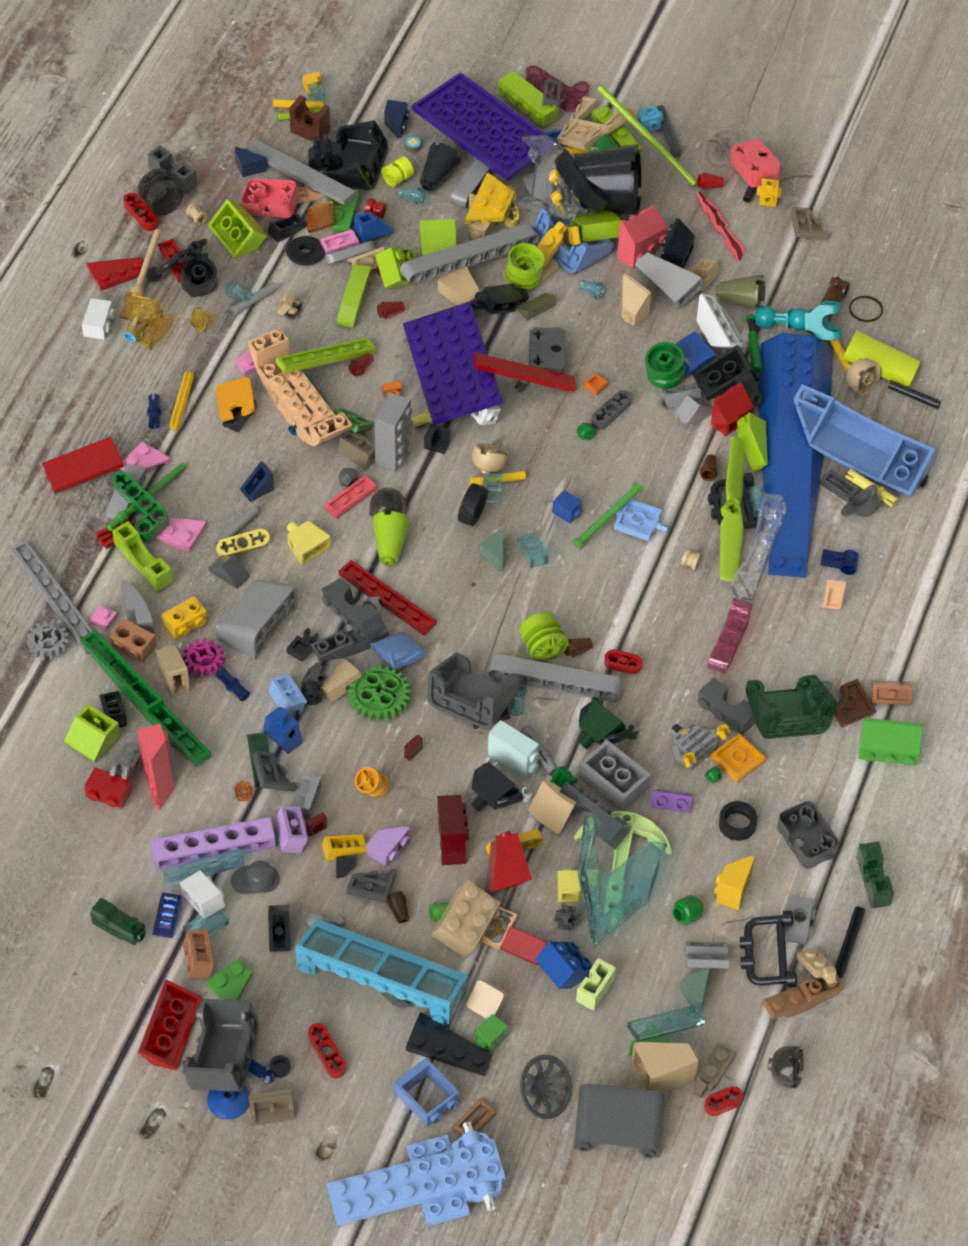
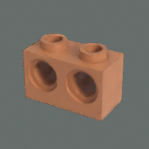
M123 619L110 634L112 646L116 650L123 651L129 654L131 658L142 662L157 647L156 635L126 619Z
M187 930L183 948L189 979L209 978L214 961L208 930Z

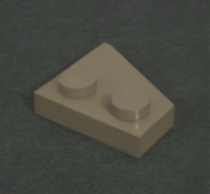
M792 207L790 213L795 237L828 239V231L822 230L820 227L821 223L813 216L809 208Z

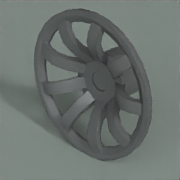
M546 1054L536 1056L527 1063L521 1075L520 1093L523 1103L531 1114L541 1119H552L560 1115L567 1107L571 1097L572 1084L569 1071L565 1064L555 1056ZM540 1060H548V1066L544 1072ZM554 1063L557 1064L561 1070L555 1075L548 1077L553 1070ZM534 1064L537 1068V1074L535 1076L531 1073H528L529 1069ZM562 1076L565 1077L566 1086L552 1085V1082L560 1079ZM551 1092H566L563 1102ZM526 1096L535 1098L533 1106L529 1104ZM548 1099L555 1102L559 1107L552 1113ZM541 1101L545 1106V1114L537 1111Z

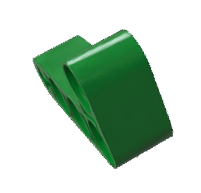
M116 472L112 478L116 491L143 516L136 523V531L139 533L142 541L149 542L153 540L169 525L166 510L126 472ZM150 504L148 508H143L145 505ZM163 516L162 519L156 520L157 517ZM146 528L149 529L147 532H142Z

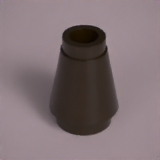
M401 891L388 895L387 904L397 922H407L409 914L406 896Z

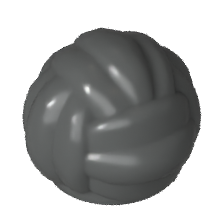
M344 468L339 473L340 484L346 488L358 480V474L355 469Z

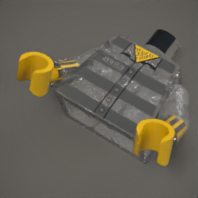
M557 169L550 172L549 180L554 184H552L546 198L547 214L570 221L575 219L576 214L585 216L588 206L580 204L579 198L573 192L563 188L561 182L558 181L561 175Z

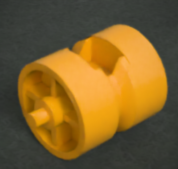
M365 767L356 774L355 785L359 791L373 798H380L389 789V779L383 773L371 767Z

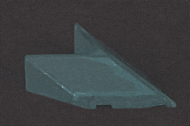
M584 816L578 878L593 947H596L605 936L610 935L633 916L636 910L649 902L667 844L648 842L615 871L608 873L600 868L595 845V838L602 817Z

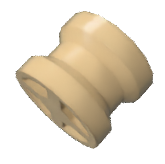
M687 548L681 565L684 567L689 566L692 570L696 571L703 554L700 552L695 553L692 549Z

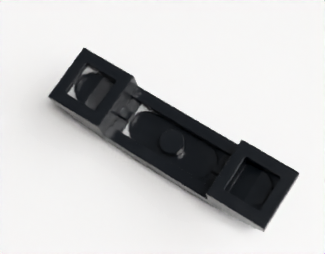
M566 149L563 150L555 159V165L559 174L569 189L593 211L600 213L610 201L600 189L594 190L574 166L576 164L574 158Z

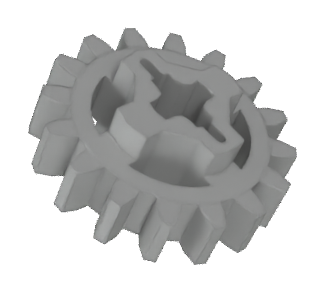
M44 621L43 625L37 623V628H31V633L27 634V645L30 653H35V657L42 655V660H45L46 656H49L51 660L53 655L60 657V651L65 653V647H69V634L66 627H61V623L54 625V621H51L50 624Z

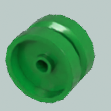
M662 342L652 346L647 351L645 356L647 377L652 385L657 388L668 389L676 387L684 380L686 375L684 352L679 346L670 342Z

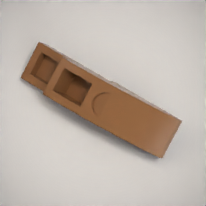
M837 974L836 983L828 984L822 977L812 978L801 982L797 988L764 998L762 1004L772 1020L782 1016L790 1018L825 1002L844 990L845 986Z

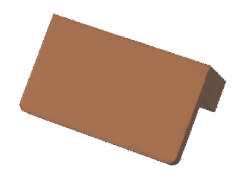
M871 680L872 703L911 705L912 684L910 682Z

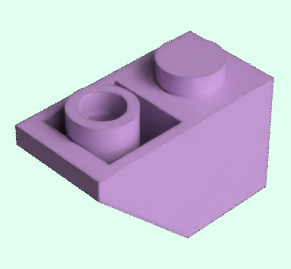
M405 826L378 830L366 844L367 856L387 867L391 861L394 862L399 851L409 844L411 839L410 828Z

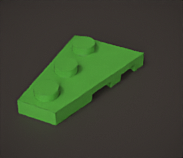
M354 190L356 191V197L346 205L328 197L333 232L351 230L360 199L359 190Z

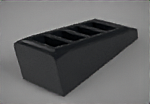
M298 214L292 215L289 218L270 222L268 234L276 242H280L307 227V223Z
M119 691L100 694L103 713L118 722L119 728L126 727V713Z

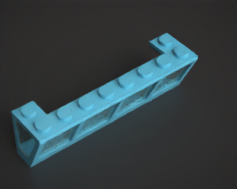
M317 918L295 947L296 968L302 973L316 975L318 968L323 971L329 970L342 978L355 980L360 985H368L374 987L379 992L390 993L400 1000L406 999L419 1007H427L430 1009V1018L448 1026L468 987L469 975Z

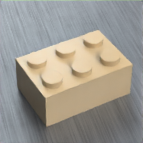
M467 879L457 888L431 935L465 958L476 948L501 902Z

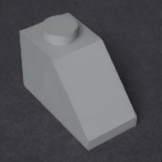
M687 395L675 413L680 416L679 420L684 424L697 425L712 414L713 406L704 398Z

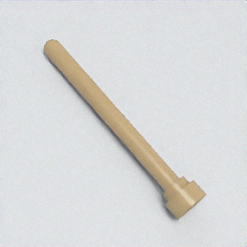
M155 229L136 285L130 289L129 297L135 301H140L143 298V284L161 235L160 229Z

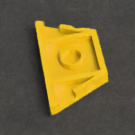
M487 173L465 218V224H471V221L481 220V223L504 221L514 199L515 192Z

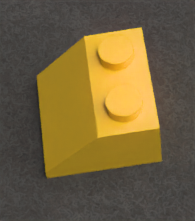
M754 856L725 865L723 873H718L714 894L717 895L716 903L739 910L751 880Z

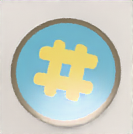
M416 136L407 137L404 141L405 149L409 152L419 151L421 149V139Z

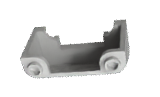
M264 580L251 582L246 593L226 617L217 623L215 628L217 640L256 659L260 654L258 646L266 641L265 635L283 613H294L298 608L297 588L288 584Z

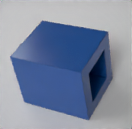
M563 490L553 501L552 513L571 524L575 518L578 519L582 514V500Z

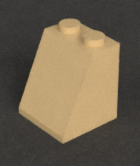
M636 1042L633 1047L631 1063L645 1090L664 1093L695 1081L696 1072H698L697 1066L700 1060L696 1050H692L688 1043Z

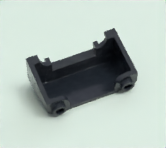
M375 120L340 126L336 135V142L342 145L343 162L334 169L332 166H326L322 174L347 187L363 190L374 189L388 151L387 139Z

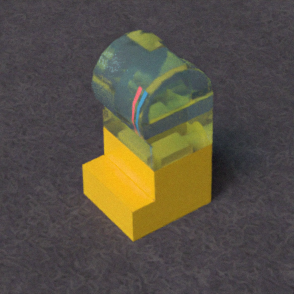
M319 71L303 75V87L310 100L325 102V87L321 85Z

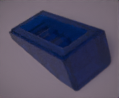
M164 892L161 894L153 935L173 938L182 907L181 895ZM162 918L172 919V921L163 920ZM160 925L169 926L170 929L160 928Z

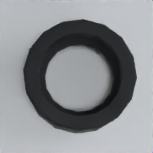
M729 802L720 811V831L731 840L741 841L748 839L756 830L758 818L756 810L746 802ZM734 813L743 814L750 820V824L745 828H734L726 822V818Z

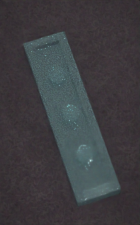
M237 850L163 870L165 886L179 884V882L199 870L205 876L243 867L242 850Z
M690 1006L629 1021L627 1028L637 1042L703 1026L705 1020L695 1006Z

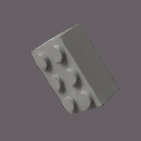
M608 740L604 741L580 763L579 777L622 811L650 787L651 774Z

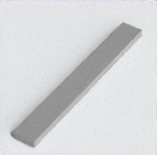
M257 139L245 147L247 151L267 157V164L343 205H346L356 197V191Z
M27 540L11 547V553L84 654H90L81 644L80 639L93 631L33 547Z

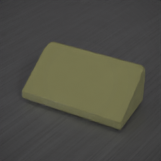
M544 293L521 305L517 310L528 321L555 306L556 297Z

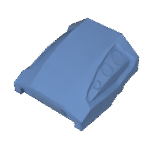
M398 632L377 642L370 643L371 649L378 653L380 659L387 661L392 670L395 668L400 670L404 665H411L426 656L425 651L420 645L404 632Z

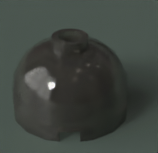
M388 487L378 490L372 496L369 504L370 515L372 518L380 512H385V515H391V511L406 515L405 497L394 488Z
M794 1045L780 1047L774 1052L773 1057L769 1058L768 1070L771 1071L772 1078L779 1085L794 1089L799 1087L802 1078L798 1077V1075L804 1068L803 1050L800 1049V1046Z

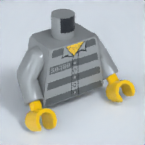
M691 723L683 729L680 725L675 724L670 730V733L674 736L672 753L675 762L684 764L692 771L708 758L711 753L717 750L718 738L725 740V734L731 733L728 726L722 724L718 728H707Z

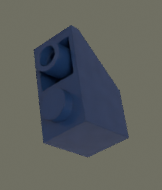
M387 100L384 111V124L397 138H401L402 133L406 132V120L410 118L408 103Z

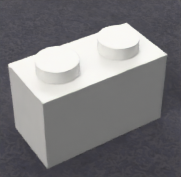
M90 298L82 323L83 337L105 339L106 333L110 332V320H113L115 315V309H112L111 301Z
M200 870L179 882L183 896L204 919L225 907L223 900L225 895L220 887L216 888L210 876H205Z

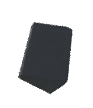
M254 399L255 410H256V408H257V403H256V400ZM236 407L232 410L234 419L224 421L222 426L239 432L253 412L242 416V407Z

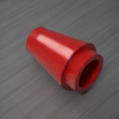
M705 172L698 175L697 185L702 190L723 187V177Z

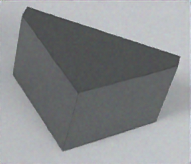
M234 554L220 556L208 568L210 572L236 589L249 578V574Z

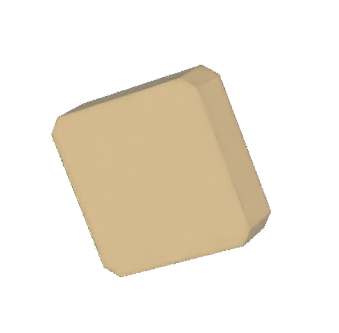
M482 979L477 981L466 1005L467 1008L486 1019L491 1014L497 1017L507 994L504 990Z

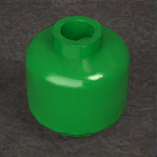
M686 896L674 903L673 916L677 922L683 925L691 924L702 917L703 904L695 896Z

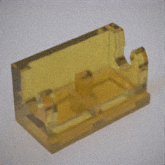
M163 310L158 312L155 319L144 331H141L136 340L150 350L153 349L172 326L173 315L169 314L165 318L162 315Z

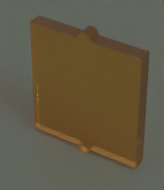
M334 201L320 203L317 206L307 208L308 233L335 225Z

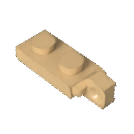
M808 948L797 952V960L815 978L822 977L828 984L836 983L837 972L835 966L816 948Z

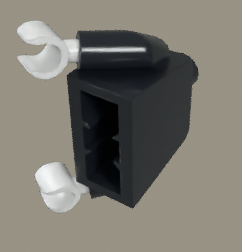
M487 758L486 763L474 771L471 789L478 796L471 805L479 812L486 804L496 810L521 801L527 803L531 801L533 794L527 795L529 790L527 787H524L519 792L520 789L516 784L497 769L498 762L492 764V758Z

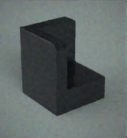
M430 424L424 436V449L445 454L451 442V429Z

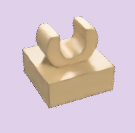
M288 291L280 299L277 313L284 315L288 311L294 315L298 309L296 307L299 305V302L294 300L295 293Z

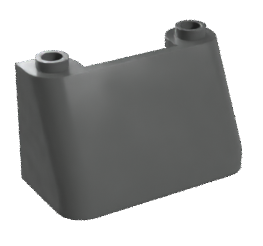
M455 652L429 672L428 700L433 707L483 729H490L496 724L518 692L520 679L512 675H506L502 679L501 684L471 672L470 660L466 656Z
M597 1084L581 1085L579 1089L574 1149L588 1152L595 1148L596 1143L637 1147L643 1157L649 1159L659 1158L665 1095L654 1090Z

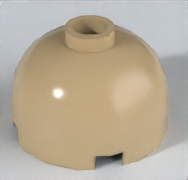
M867 358L858 359L850 364L846 374V382L850 389L862 396L871 392L874 389L872 387L874 382L878 383L880 379L881 366Z
M477 443V445H473L471 457L473 464L478 469H481L480 472L482 474L491 475V472H498L506 466L509 451L504 448L499 451L492 444Z

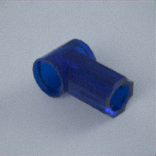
M823 549L820 565L838 568L844 574L853 575L857 571L859 554L854 550L837 552Z

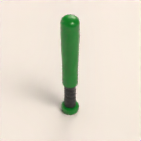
M750 314L746 316L745 320L749 328L751 366L755 372H760L763 366L758 334L755 328V315Z

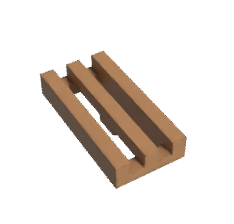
M480 1098L454 1124L452 1130L455 1133L458 1132L459 1136L462 1137L465 1134V1130L460 1127L483 1106L484 1108L470 1121L473 1127L489 1111L473 1128V1131L479 1132L496 1115V1110Z

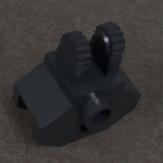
M323 134V140L318 141L317 136H312L313 146L308 150L309 166L317 170H324L326 166L338 167L343 162L342 145L331 141L327 134Z

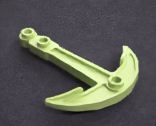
M615 811L610 814L614 818L619 816L621 819H630V821H625L627 822L625 827L630 832L618 848L614 849L612 873L608 881L606 904L604 905V915L609 919H615L620 914L625 884L624 875L632 836L637 834L647 837V841L650 844L659 847L667 855L672 854L669 841L659 827L651 820L628 811ZM595 817L588 820L574 836L576 841L588 836H596L594 834L596 828ZM615 888V889H618L619 891L614 892V891H612V889ZM613 906L616 907V909L611 910L609 907Z

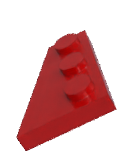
M142 257L89 262L86 263V266L100 291L138 278L144 260Z

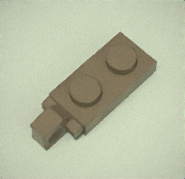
M717 1043L697 1074L695 1082L698 1084L695 1087L694 1095L702 1098L707 1089L711 1091L715 1089L735 1058L736 1053Z

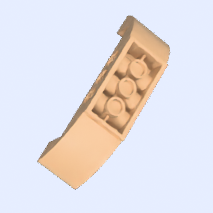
M280 327L248 341L254 365L268 396L302 442H306L311 446H317L351 429L352 423L343 412L338 415L332 412L302 370L284 374L275 362L276 357L289 354V339Z

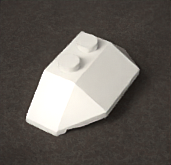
M701 293L696 321L700 326L701 332L705 335L707 343L713 348L731 349L738 345L742 349L744 340L729 314L717 303L715 296Z

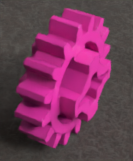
M206 638L203 639V642L196 639V644L190 642L189 648L185 647L184 654H182L188 673L193 671L194 676H197L199 673L201 678H204L205 674L211 677V672L213 671L218 673V668H223V662H225L224 649L220 648L219 643L214 645L213 639L209 642L206 641Z

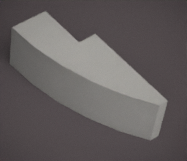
M128 463L124 472L142 486L146 479L145 469ZM116 489L105 515V518L111 520L115 518L117 513L124 511L130 506Z
M125 579L121 580L128 621L136 620L137 626L154 633L153 620L146 602Z

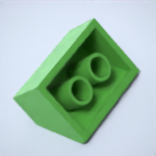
M864 718L859 737L858 759L917 765L920 755L923 724Z

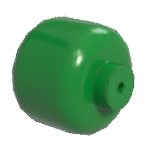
M588 422L580 424L576 431L582 440H592L597 434L596 429Z

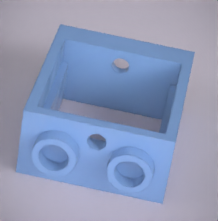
M427 1058L423 1059L394 1082V1093L426 1127L432 1123H437L444 1113L448 1110H454L459 1104L460 1092ZM427 1076L448 1097L429 1113L408 1093L411 1088Z

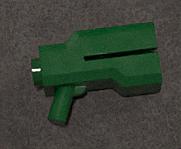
M100 898L91 909L92 924L118 939L136 945L137 942H141L145 938V924L138 921L136 917H131L122 912L104 898Z

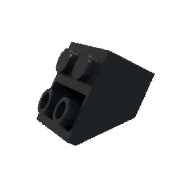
M676 218L674 224L669 226V235L663 239L662 246L665 248L662 251L661 258L684 269L694 248L695 235L680 219Z

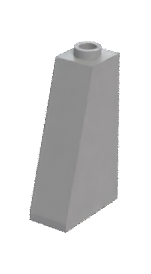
M648 252L635 263L638 272L679 310L705 286L700 276Z

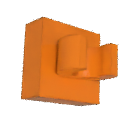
M401 381L382 384V394L387 393L386 398L390 392L400 395L399 391L402 389Z

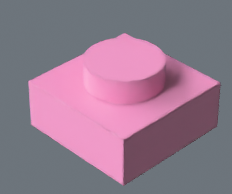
M100 605L91 616L90 621L92 624L108 630L117 618V612Z

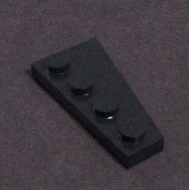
M422 1012L418 1015L406 1045V1051L482 1076L486 1075L492 1060V1054L437 1021L432 1020V1018Z

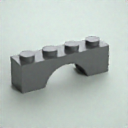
M341 578L322 588L324 604L327 607H331L335 615H339L346 625L349 624L356 634L359 633L363 638H366L384 628L380 613L370 604L364 606L351 605L354 602L351 587Z
M566 782L560 793L576 801L570 815L575 817L583 812H592L596 819L594 834L616 850L630 832L625 827L627 822L619 816L612 817L610 815L612 811L606 806L602 805L600 808L596 804L598 800L590 794L587 797L583 795L584 790L574 783L572 786Z

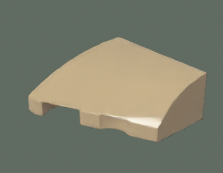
M702 259L694 266L685 269L702 278L705 286L700 291H705L721 273L717 260Z
M341 659L321 687V692L331 702L335 701L347 693L346 687L362 677L360 671L347 660Z

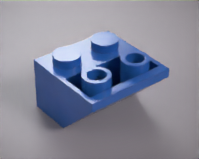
M571 941L548 942L535 958V961L559 989H571L579 984L585 977H589L590 969L592 968L591 961L584 957L579 951V947Z

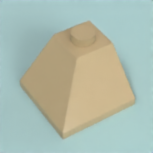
M625 273L622 280L621 317L625 322L635 327L649 316L651 292Z

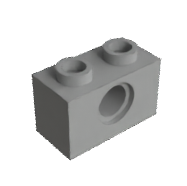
M789 896L786 911L792 910L794 924L793 927H785L786 942L806 945L807 937H812L813 926L810 925V920H814L816 908H812L813 900Z

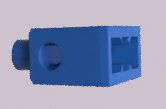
M278 707L265 717L263 732L287 754L303 743L299 723L286 709Z

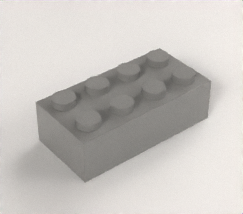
M390 392L376 415L375 466L396 472L398 467L403 465L406 453H410L412 443H410L412 431H410L412 419H410L412 414L411 399Z

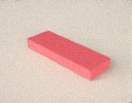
M364 475L324 504V509L334 518L338 519L378 489V485Z

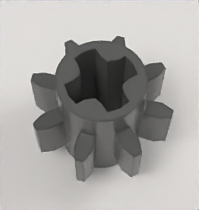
M562 905V909L555 911L554 921L559 924L558 929L572 931V927L578 925L580 915L575 912L576 907Z

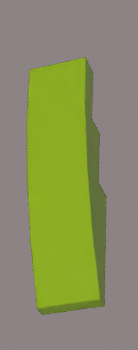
M354 264L341 302L336 325L354 328L362 307V300L367 290V282L372 267Z

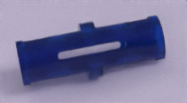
M150 394L148 396L149 407L147 408V415L149 416L148 427L154 429L155 423V428L158 429L160 427L159 416L161 415V408L159 407L160 396L154 394L153 400V396Z
M225 668L217 671L216 677L240 701L243 702L249 697L250 692L240 684V680L237 677H233Z

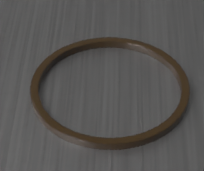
M859 296L851 301L849 311L859 321L873 322L882 316L883 306L874 297ZM869 298L880 305L881 313L878 317L871 320L860 319L853 314L851 305L858 299Z

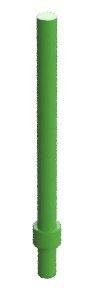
M180 463L150 488L147 493L153 497L184 471L186 465ZM130 505L124 511L117 513L115 518L106 525L107 529L112 531L119 524L126 522L136 509Z

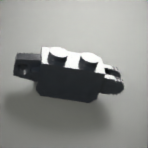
M514 284L484 287L483 291L476 292V300H473L471 305L476 310L485 309L489 314L515 312L519 303L528 300L529 294H527L525 289H517Z

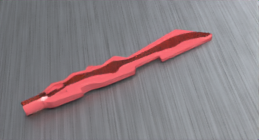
M701 191L697 192L696 197L700 202L703 212L709 216L716 232H720L726 239L724 241L725 245L734 258L740 262L745 247L727 229L729 224L722 219L719 209L713 206L712 201L708 200Z

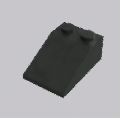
M738 345L692 373L707 400L727 392L730 387L735 386L733 378L749 370L755 381H759L754 369Z

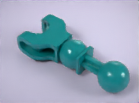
M824 301L808 311L803 308H791L786 313H777L772 307L763 306L755 314L756 324L763 329H769L776 323L786 324V329L792 327L795 330L805 329L812 331L821 340H837L842 337V329L832 326L828 321L829 314H835L841 310L840 302Z

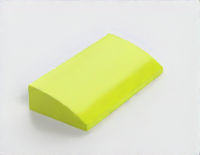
M858 330L855 331L843 356V359L852 363L861 358L875 361L881 366L880 377L907 387L911 384L921 362Z

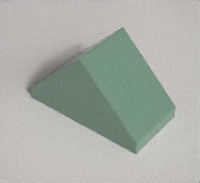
M499 529L480 544V556L498 571H503L502 529Z
M703 968L681 980L680 991L696 1013H701L710 968Z

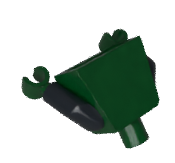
M595 696L592 697L591 702L580 710L578 727L584 733V736L578 743L586 750L593 742L600 746L606 740L614 744L625 739L634 740L637 738L639 731L633 732L634 725L630 724L628 729H625L624 723L603 706V700L598 702Z

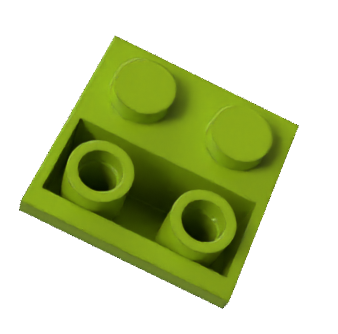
M390 247L375 255L384 288L396 289L414 285L410 284L400 272V267L403 263L415 259L412 249Z
M87 704L75 716L64 743L93 762H96L120 737L119 723L90 704Z

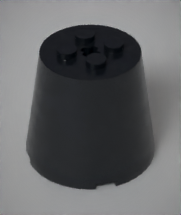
M638 144L574 155V160L576 161L574 166L594 190L600 189L610 201L603 210L634 215L639 214L641 196H638V188H642L640 150H636L638 149ZM571 191V197H575V194ZM579 198V206L576 205L577 201L574 202L576 207H581V204L585 205Z

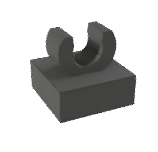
M319 663L311 666L307 670L301 684L313 681L319 683L321 688L323 684L319 682L318 678L322 681L327 678L326 674L321 672L323 666Z

